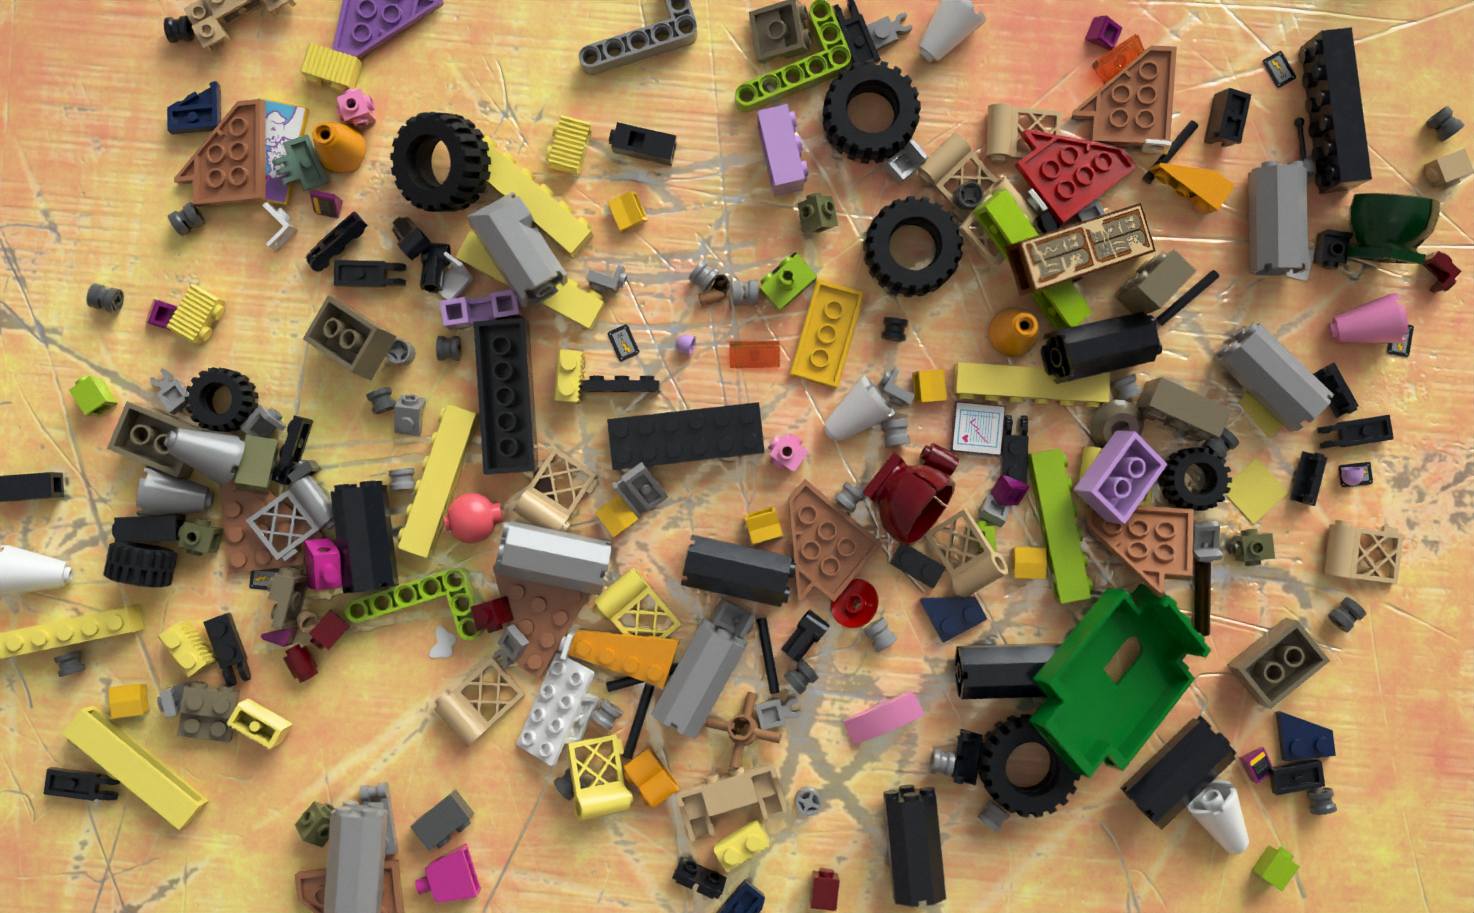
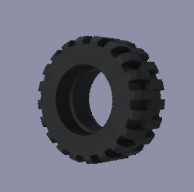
M866 60L865 65L862 66L859 62L851 65L850 70L843 69L839 73L838 78L833 79L826 93L822 116L823 128L828 133L827 139L830 144L835 143L836 151L840 154L843 152L847 153V158L852 161L855 158H859L861 163L868 164L870 160L880 163L886 157L890 159L906 146L919 123L921 102L917 100L919 95L917 88L911 87L912 80L908 75L904 77L900 75L902 69L897 66L894 69L888 68V62L881 61L880 65H874V60ZM862 93H876L883 96L889 101L894 110V120L891 126L878 133H868L858 129L850 121L847 114L848 104L851 99Z
M422 112L417 114L416 117L408 119L405 123L407 126H401L397 132L399 136L394 138L392 144L394 151L390 153V160H393L391 172L396 177L394 182L398 190L403 191L401 193L407 201H411V204L416 208L429 212H453L464 210L470 204H474L480 198L478 194L484 193L487 187L485 181L489 180L491 173L488 171V167L491 165V157H488L487 154L489 147L487 142H483L484 135L480 129H475V124L469 119H464L461 115L451 113ZM441 140L446 145L450 155V171L442 185L437 181L432 170V154L436 145Z
M907 196L905 200L901 201L899 198L892 201L891 205L883 207L879 214L874 217L866 233L863 251H865L864 260L865 264L870 268V275L872 278L876 277L879 281L878 285L882 288L887 287L890 289V293L895 295L900 293L904 294V297H912L913 295L920 297L939 289L954 274L963 254V251H961L963 236H959V223H954L952 220L954 215L950 210L947 212L942 210L941 207L943 205L936 201L935 204L929 202L930 198L921 197L920 200H916L915 196ZM906 225L918 226L925 229L932 236L936 245V254L933 261L927 267L920 270H910L902 267L893 259L889 250V243L893 233L900 227Z
M1021 714V717L1012 715L1007 717L1006 722L1002 723L999 721L994 724L996 729L992 733L988 730L984 736L987 740L984 744L982 743L980 771L978 772L980 780L983 782L986 791L999 806L1001 805L1012 814L1016 812L1020 817L1026 818L1029 817V814H1032L1035 818L1043 817V812L1045 811L1052 814L1057 811L1055 806L1058 804L1065 806L1069 802L1066 796L1069 793L1074 795L1077 787L1073 784L1075 780L1080 781V775L1074 773L1030 723L1029 719L1032 717L1030 714ZM1036 742L1041 744L1050 755V767L1047 775L1034 786L1017 787L1010 782L1006 775V763L1009 755L1015 748L1024 743Z

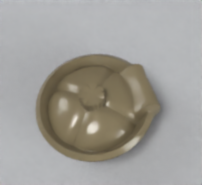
M1109 401L1099 407L1094 413L1090 423L1091 436L1099 446L1104 448L1116 431H1135L1140 436L1144 428L1145 418L1142 417L1139 409L1129 401Z

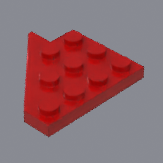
M1028 129L1024 130L1020 136L1032 152L1014 165L1029 186L1033 188L1045 203L1059 225H1062L1138 167L1121 146Z

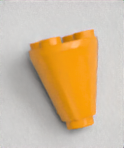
M321 122L317 124L312 133L315 152L320 163L328 170L336 173L358 170L366 154L364 136L354 126L346 123Z
M1008 307L998 312L992 319L989 327V339L993 349L1009 357H1018L1030 352L1037 344L1039 338V325L1035 317L1028 310L1020 307Z

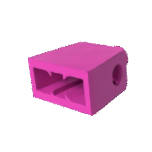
M327 537L304 540L307 587L315 591L342 587L340 552L332 539ZM326 549V552H319V550Z
M467 843L431 861L425 868L427 876L415 881L418 894L421 895L432 891L436 903L474 898L481 890Z

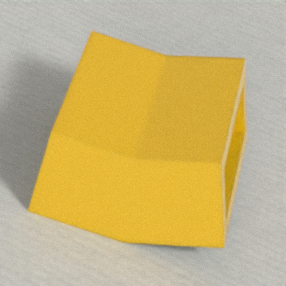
M629 191L620 197L608 201L621 233L648 221L637 192Z
M944 369L912 373L915 404L947 400Z
M620 495L595 512L613 538L639 520Z
M774 506L744 515L752 544L783 536Z
M1012 548L1011 575L1014 578L1046 579L1047 548Z
M147 684L108 687L112 719L144 715L150 710L147 698Z

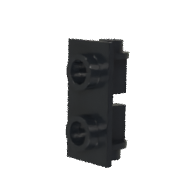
M1335 362L1313 373L1334 394L1332 398L1328 399L1331 401L1329 406L1336 418L1357 410L1359 405Z
M1302 451L1290 500L1312 506L1316 505L1327 462V457L1324 454H1312Z
M961 729L960 735H957V759H955L954 771L951 777H953V782L957 784L965 782L976 785L983 735Z
M680 857L672 879L676 880L675 883L691 890L695 883L698 884L696 892L713 900V898L719 899L720 895H722L727 877L705 868L692 860Z

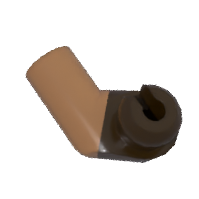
M720 274L715 278L711 291L698 294L701 306L719 302L725 298L730 288V281L726 275Z

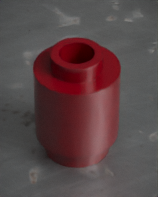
M932 443L930 446L925 445L919 456L922 459L921 465L932 466L948 476L954 473L959 463V458L955 457L953 452L935 443Z
M297 644L285 651L287 656L283 660L294 679L297 678L299 683L318 674L316 669L318 665L306 645L301 647Z

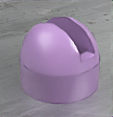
M688 334L679 336L676 340V348L680 353L691 356L695 348L696 337Z
M1342 468L1341 476L1346 484L1355 486L1363 480V468Z

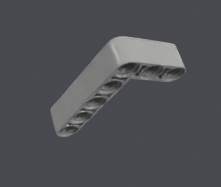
M664 0L670 19L582 47L578 55L582 69L587 74L596 75L694 43L698 32L690 0ZM676 3H683L685 5L681 10L672 8ZM684 26H689L693 29L688 34L680 32V29ZM662 33L669 36L665 41H658L656 39ZM637 41L645 43L641 49L632 47ZM617 48L621 50L618 56L613 57L609 55L612 49ZM589 56L597 57L596 62L593 64H586L585 60Z

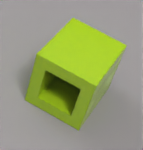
M84 376L75 382L76 385L69 389V392L87 416L97 417L118 403L102 378Z
M1268 845L1252 870L1283 891L1300 866L1292 861L1294 856L1282 847L1276 850Z

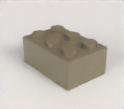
M1175 249L1166 254L1161 252L1157 257L1154 256L1149 261L1147 260L1137 269L1136 272L1138 274L1132 279H1128L1119 288L1121 293L1116 299L1132 314L1142 311L1146 315L1161 309L1197 270Z
M328 295L303 340L351 373L372 380L397 336L348 304Z
M1162 377L1146 381L1143 392L1140 394L1135 405L1141 412L1142 417L1152 421L1156 418L1164 422V427L1173 431L1180 429L1187 433L1186 437L1198 442L1201 439L1209 441L1213 438H1220L1233 410Z
M127 401L107 449L175 477L190 478L194 468L167 452V446H164L166 436L170 431L174 432L176 428L203 432L209 431L143 404Z
M1284 618L1227 664V666L1259 705L1271 709L1330 662V660L1298 620Z

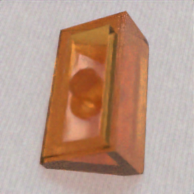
M1137 33L1092 64L1093 69L1104 85L1145 51Z
M779 340L729 342L730 368L780 367Z

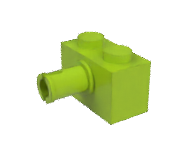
M798 254L793 258L790 255L787 256L779 264L780 269L774 275L770 272L760 281L762 285L759 291L779 313L817 279V275Z

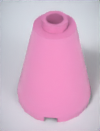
M1391 293L1333 317L1332 323L1328 324L1330 337L1335 338L1337 342H1406L1407 339L1403 338V334H1408V320L1404 305L1398 306L1396 301L1401 299L1400 295Z

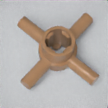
M747 692L743 713L734 716L729 722L707 717L706 727L728 732L730 739L735 743L729 767L739 769L744 746L752 744L756 739L778 744L781 740V733L759 729L757 722L752 718L757 694L753 692ZM744 724H748V734L743 737L740 733H736L737 728L742 729Z

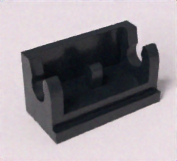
M1227 88L1214 94L1204 143L1222 142L1221 147L1241 144L1251 94L1232 88Z

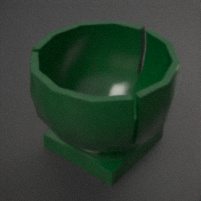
M1355 194L1349 208V227L1358 242V246H1348L1346 257L1379 263L1424 265L1426 254L1417 252V248L1434 232L1440 215V201L1399 194Z

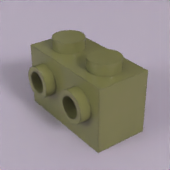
M246 435L242 459L239 466H234L232 473L234 476L232 481H235L237 490L269 495L273 469L275 468L279 452L278 440Z

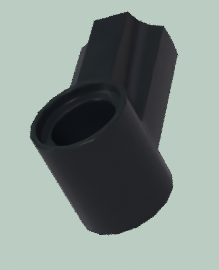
M398 217L393 221L392 231L399 240L397 245L412 261L432 244L409 217Z
M432 243L421 253V262L423 264L420 280L421 290L429 293L443 291L446 266L450 265V262L443 254L447 252L451 255L449 244Z
M809 609L796 626L797 629L782 646L781 650L798 663L813 643H817L822 638L830 625Z

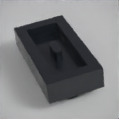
M901 543L889 564L934 589L946 568L911 546H905Z
M1314 759L1269 768L1272 793L1276 795L1325 787L1322 761Z

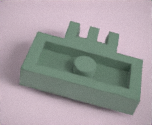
M308 134L284 142L283 146L287 155L272 160L273 166L282 163L285 165V167L276 170L277 175L289 174V177L280 180L282 185L299 180L302 190L305 192L329 183Z

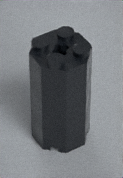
M1142 311L1046 333L1043 340L1047 339V343L1041 347L1040 351L1045 372L1049 376L1054 375L1057 379L1053 381L1056 384L1153 362L1156 356L1162 353V344L1159 341L1155 317L1153 315H1146Z
M382 481L359 482L360 487H357V484L334 485V491H331L337 548L340 552L343 593L399 586L387 485H382Z
M692 534L691 540L695 541V545H689L682 575L686 576L687 579H682L681 585L781 607L782 603H788L790 588L786 585L788 578H793L796 563L791 561V556Z
M1062 643L956 646L954 660L955 666H957L955 682L958 697L960 699L1047 697L1033 678Z
M1201 716L1196 719L1192 718L1120 788L1130 800H1134L1133 802L1139 810L1161 830L1236 759L1234 755L1237 753L1229 745V740L1220 732L1215 734L1210 729L1211 725Z
M914 785L899 786V791H884L883 800L890 873L895 904L917 907L919 906V901L926 900V905L928 906L945 900L946 890L935 788L922 787L915 789Z

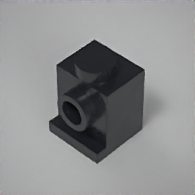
M1330 229L1318 233L1313 263L1321 264L1323 269L1336 270L1339 266L1347 264L1346 254L1353 233Z

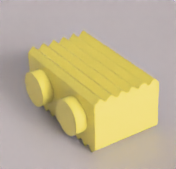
M309 43L300 72L307 77L306 81L321 86L323 82L329 84L331 89L343 93L345 90L355 89L363 64L355 56Z
M561 115L560 121H556L553 127L552 135L555 136L553 145H549L546 151V160H548V165L551 169L576 176L580 175L593 130L591 123Z
M191 284L185 297L182 298V302H180L177 310L174 312L172 319L169 320L167 328L187 340L201 345L202 342L207 341L211 336V326L214 321L219 320L224 314L225 308L223 306L226 301L197 285Z
M558 350L554 400L557 402L575 404L583 402L581 394L584 392L582 390V383L585 377L583 369L585 368L584 363L586 361L584 359L586 356L581 351Z
M191 621L175 623L158 636L187 678L202 673L217 661V658L214 657L215 653H211L212 649H208L209 645H205L206 641H202L203 637H199L200 633H197V629H194Z
M247 699L238 703L227 725L232 726V729L236 728V731H240L241 734L245 733V736H249L250 739L254 738V742L258 741L259 744H263V747L267 746L268 749H271L283 742L292 723L251 699Z
M756 818L715 843L714 852L725 871L730 872V869H734V866L738 867L739 863L743 864V860L747 861L748 858H752V855L756 856V853L765 850V847L769 848V836L759 819Z

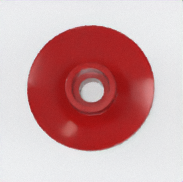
M853 579L834 602L831 600V612L834 619L840 625L847 628H859L869 623L875 616L879 606V597L876 589L869 582L862 579ZM861 603L860 607L855 610V606Z

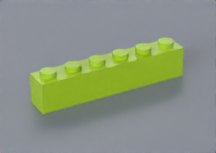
M1007 189L992 194L972 212L1008 263L1006 246L1038 236L1029 218L1021 211L1015 202V198ZM1072 280L1030 293L1055 330L1078 326L1092 312L1085 298L1079 294L1073 285Z
M1061 448L1028 454V469L1044 548H1047V563L1055 602L1064 604L1090 599L1093 585L1091 578L1087 577L1085 567L1088 566L1086 553L1081 550L1080 542L1083 541V535L1080 527L1076 525L1075 517L1078 516V510L1075 502L1071 500L1070 492L1073 491L1070 477L1066 475L1065 468L1068 467L1067 457L1064 452L1062 453Z

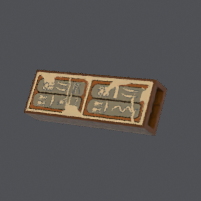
M1141 203L1005 247L1020 296L1156 251Z

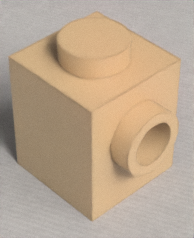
M1465 148L1424 165L1426 177L1431 182L1433 188L1444 185L1445 189L1461 183V177L1474 172Z

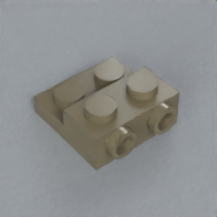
M786 0L749 12L758 62L762 63L783 56L787 59L810 52L809 45L813 43V38L810 30L806 29L805 20L809 19L808 10L805 4L802 5L799 0Z
M288 566V569L280 568L279 573H275L274 577H271L267 590L270 593L268 599L278 601L271 612V619H273L271 627L284 629L297 625L296 618L302 611L308 588L307 574H303V569Z
M192 681L191 684H187L184 687L177 736L231 742L233 729L232 726L227 725V722L238 705L240 690H234V686L229 687L225 684L218 685V688L209 687L207 682Z

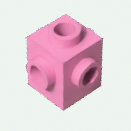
M348 89L343 92V95L337 97L339 106L336 107L341 121H345L348 125L355 128H361L376 121L373 112L376 110L371 96H367L361 89Z
M791 433L789 436L783 434L781 438L776 436L768 447L771 450L769 456L773 458L770 462L782 471L786 467L793 473L809 451L801 446L803 441ZM789 448L791 455L788 457L784 456L782 449Z

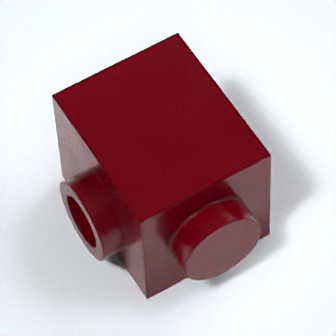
M507 596L470 607L477 631L487 629L488 633L503 629L502 624L514 620Z
M330 609L309 633L312 636L310 642L320 650L324 647L329 650L350 625Z
M820 868L819 871L813 870L809 900L812 909L837 910L840 879L838 873H834V870L829 868Z

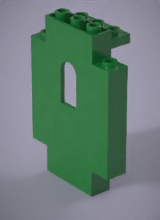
M1139 584L1132 594L1124 589L1107 588L1033 678L1047 695V698L1029 721L1074 773L1090 778L1102 762L1106 766L1124 771L1195 680L1189 672L1188 665L1182 660L1187 654L1206 658L1211 652V649L1205 643L1203 635L1194 629L1191 625V620L1182 614L1176 606L1177 602L1172 597L1165 595V592L1163 598H1159L1145 584ZM1135 637L1140 644L1139 655L1115 684L1104 671V667L1128 638Z

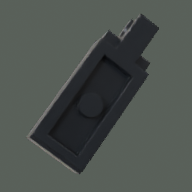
M294 415L293 420L289 422L287 427L288 436L285 444L280 449V461L277 467L273 469L272 481L283 485H290L291 480L287 475L293 472L292 467L302 459L313 424L312 419Z

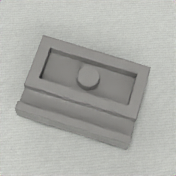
M642 462L621 476L622 479L619 482L615 483L614 481L611 483L638 518L642 517L641 513L646 510L649 512L668 498L665 491Z

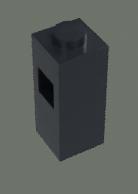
M617 122L616 129H612L610 132L609 144L612 145L613 152L616 154L672 166L677 146L676 135Z
M62 472L0 476V502L64 497Z
M186 515L114 518L112 534L115 542L179 540V529L186 522Z

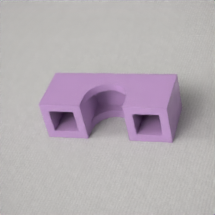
M512 290L492 292L490 296L468 299L461 297L440 301L443 326L449 330L474 326L473 321L524 318L522 305Z

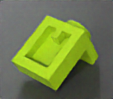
M975 521L994 552H997L995 526L987 525V521ZM977 542L978 551L984 552V549L982 548L980 543Z

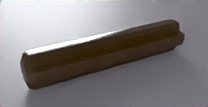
M1198 561L1195 563V630L1203 636H1209L1211 563Z

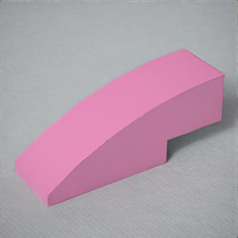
M910 689L844 720L843 723L855 745L899 728L925 716L915 693Z

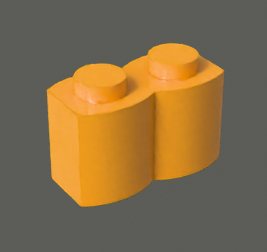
M650 746L624 765L626 771L623 774L631 785L634 783L640 789L638 795L646 806L650 804L654 809L679 790V785Z

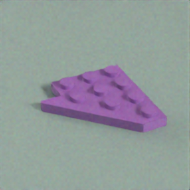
M343 0L332 50L360 59L443 6L444 1Z

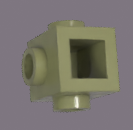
M813 193L806 196L807 200L797 203L803 233H820L838 226L832 196H821V193Z
M195 518V521L184 522V525L181 526L178 532V547L186 548V553L202 556V553H217L223 528L210 525V520Z
M1257 529L1241 530L1242 535L1233 536V542H1231L1232 555L1236 561L1245 562V566L1261 565V560L1275 559L1272 533H1258Z
M316 801L310 805L295 824L303 841L323 848L329 840L330 814L335 807L328 803L321 804Z

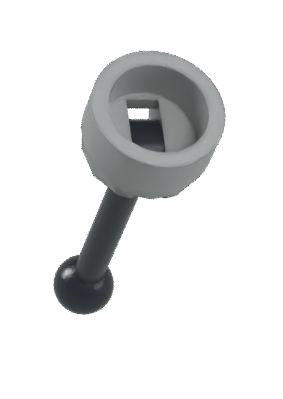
M1298 117L1294 121V125L1298 128L1301 159L1298 161H1303V167L1307 168L1308 178L1316 175L1317 170L1314 161L1306 156L1303 132L1305 120L1302 117Z

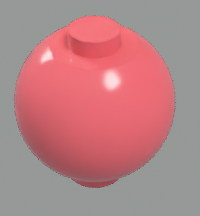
M466 493L455 498L447 509L448 515L443 516L446 531L451 530L454 538L468 544L484 541L493 533L496 524L503 523L499 503L492 504L488 498L477 493Z

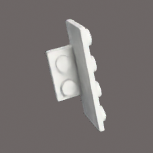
M558 652L553 657L517 741L519 747L550 766L556 765L565 743L582 741L591 720V715L600 699L594 694L587 693L594 676V671L569 657L566 660L560 659L562 653Z

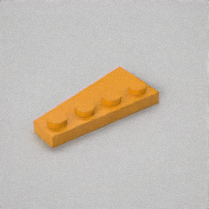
M577 630L568 655L664 688L680 639Z

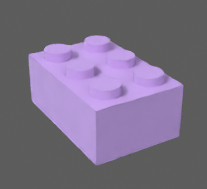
M788 104L757 112V127L774 197L803 190L804 182H807L808 176L806 161H801L800 159L801 151H803L800 136L795 137V127L797 126L794 111L789 112Z
M1116 431L1073 490L1106 522L1125 524L1165 469L1167 463L1135 431Z

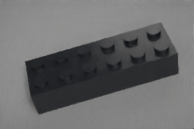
M1352 27L1322 30L1301 46L1299 51V62L1303 66L1304 73L1302 85L1306 89L1307 96L1305 109L1309 113L1310 119L1308 132L1313 141L1312 160L1315 162L1317 170L1315 184L1319 187V194L1349 191L1372 179Z
M525 318L473 321L483 474L493 475L539 471L529 321Z
M759 402L607 419L613 470L632 469L641 462L645 467L765 453Z

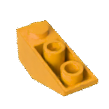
M1159 163L1149 169V171L1155 174L1156 180L1175 189L1174 193L1191 201L1194 204V208L1201 213L1208 214L1218 211L1235 187L1233 183L1214 170Z

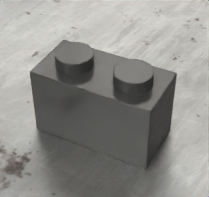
M455 789L417 819L410 827L429 851L435 846L440 849L451 840L449 835L457 830L460 833L471 824L469 819L474 812Z

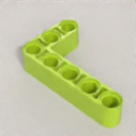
M815 0L809 9V25L821 52L739 85L735 92V103L740 111L751 112L835 78L845 68L848 70L851 53L828 1ZM823 11L826 16L824 18H817L814 12ZM829 33L834 35L836 39L834 41H827L823 38V35ZM840 56L844 58L845 63L836 64L833 58ZM816 65L822 69V72L814 74L809 68ZM795 75L799 78V81L790 83L786 80V77ZM767 84H772L776 90L768 93L764 91L763 87ZM747 93L752 95L753 99L750 102H743L740 96Z
M463 568L450 569L349 602L345 608L347 619L357 623L446 595L458 634L461 638L473 640L484 632V630L476 631L475 634H470L466 630L468 621L475 623L470 607L477 605L478 601L470 575ZM453 573H458L461 576L462 582L460 586L452 584L451 576ZM430 580L437 584L438 589L435 594L430 593L427 589V584ZM406 588L413 592V599L410 602L403 597V592ZM381 596H385L389 601L387 609H383L379 604ZM461 597H465L469 601V608L467 610H462L459 607L458 602ZM357 604H361L364 607L365 612L362 617L358 616L355 612Z

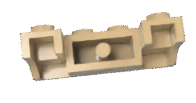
M198 0L183 9L193 26L191 27L202 47L208 53L214 51L211 47L212 45L221 40L226 43L231 41L223 26L227 27L264 5L267 6L268 10L275 17L279 15L277 12L278 8L287 3L293 7L296 3L294 0Z
M774 762L751 769L749 767L743 769V766H740L739 769L731 768L728 770V774L719 776L718 773L704 777V781L701 784L677 791L675 795L690 842L695 841L696 837L708 833L710 836L715 834L711 816L758 801L764 819L777 812L783 811V814L787 813L788 807Z

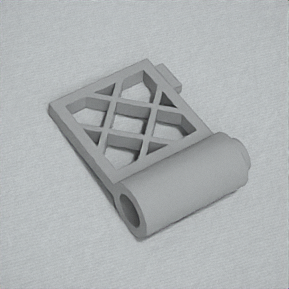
M306 475L299 479L286 492L246 520L277 561L283 559L285 562L298 553L295 548L304 543V540H308L321 529L326 528L330 530L335 527L332 502L311 475ZM289 498L294 504L293 514H278L280 503ZM273 508H275L274 513H268ZM297 509H298V511L301 513V515H302L303 517H301V516H296V515H297ZM262 516H272L271 531L260 530L255 521ZM277 517L292 519L289 533L275 532ZM296 519L307 521L312 529L304 535L294 534ZM264 534H270V539L268 540ZM274 535L289 536L287 547L278 553L273 546ZM293 537H297L298 539L292 543Z

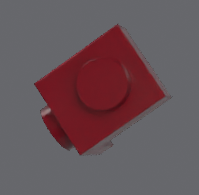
M1437 251L1426 255L1423 266L1438 279L1429 290L1435 293L1442 290L1445 292L1452 288L1457 282L1455 278L1462 271L1452 263V259L1445 253Z

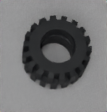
M213 367L208 368V371L203 370L199 372V378L193 377L191 379L192 387L187 386L186 391L189 392V397H185V402L189 403L186 410L187 413L193 414L190 418L193 422H199L198 426L212 431L230 432L240 430V426L253 413V409H256L259 405L255 403V399L259 398L258 393L253 392V389L256 388L254 383L248 382L249 378L246 375L219 367L218 369ZM226 386L231 392L232 402L229 409L219 415L213 407V396L220 387Z
M1205 447L1186 448L1178 450L1177 453H1172L1168 456L1170 460H1165L1167 466L1160 474V476H1163V481H1159V486H1164L1165 490L1161 491L1163 496H1168L1169 499L1167 501L1171 504H1176L1177 508L1205 511L1208 508L1217 507V502H1223L1226 499L1223 494L1229 493L1231 489L1227 487L1228 483H1232V477L1227 475L1228 472H1231L1230 466H1224V463L1227 461L1224 457H1217L1219 453L1215 450L1209 451V448ZM1193 464L1198 465L1205 474V485L1197 494L1190 492L1184 481L1187 469Z
M114 542L109 544L103 576L115 582L135 586L156 588L170 586L178 554L170 549L154 545Z

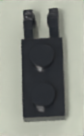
M847 0V8L852 17L845 20L842 9L838 4L832 6L850 50L853 64L859 62L862 66L865 65L866 60H874V65L880 63V57L854 0Z
M353 211L306 255V261L310 264L312 270L321 272L324 268H327L330 259L334 255L342 253L352 239H356L363 234L364 229L368 225L356 211Z
M334 260V286L403 287L406 286L405 279L386 278L387 270L405 271L406 264L387 263L385 261Z
M1390 414L1338 422L1336 425L1317 428L1318 433L1322 434L1338 431L1339 440L1323 441V443H1320L1321 449L1337 446L1349 447L1394 439Z
M1005 415L1004 432L1001 442L1000 476L1005 475L1027 484L1028 417L1021 415L1019 419V435H1011L1013 426L1012 415Z
M225 613L204 621V626L227 686H235L237 683L232 665L236 663L242 680H250L252 676L246 661L248 658L231 613Z
M50 767L47 768L44 794L91 801L96 799L113 801L118 799V793L114 791H99L100 784L117 785L120 781L112 779L108 775H101V773Z

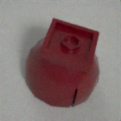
M894 452L862 493L878 508L882 527L894 540L909 546L921 539L940 518L947 508L944 504H949L955 492V482L946 473L932 466L907 465L902 457Z

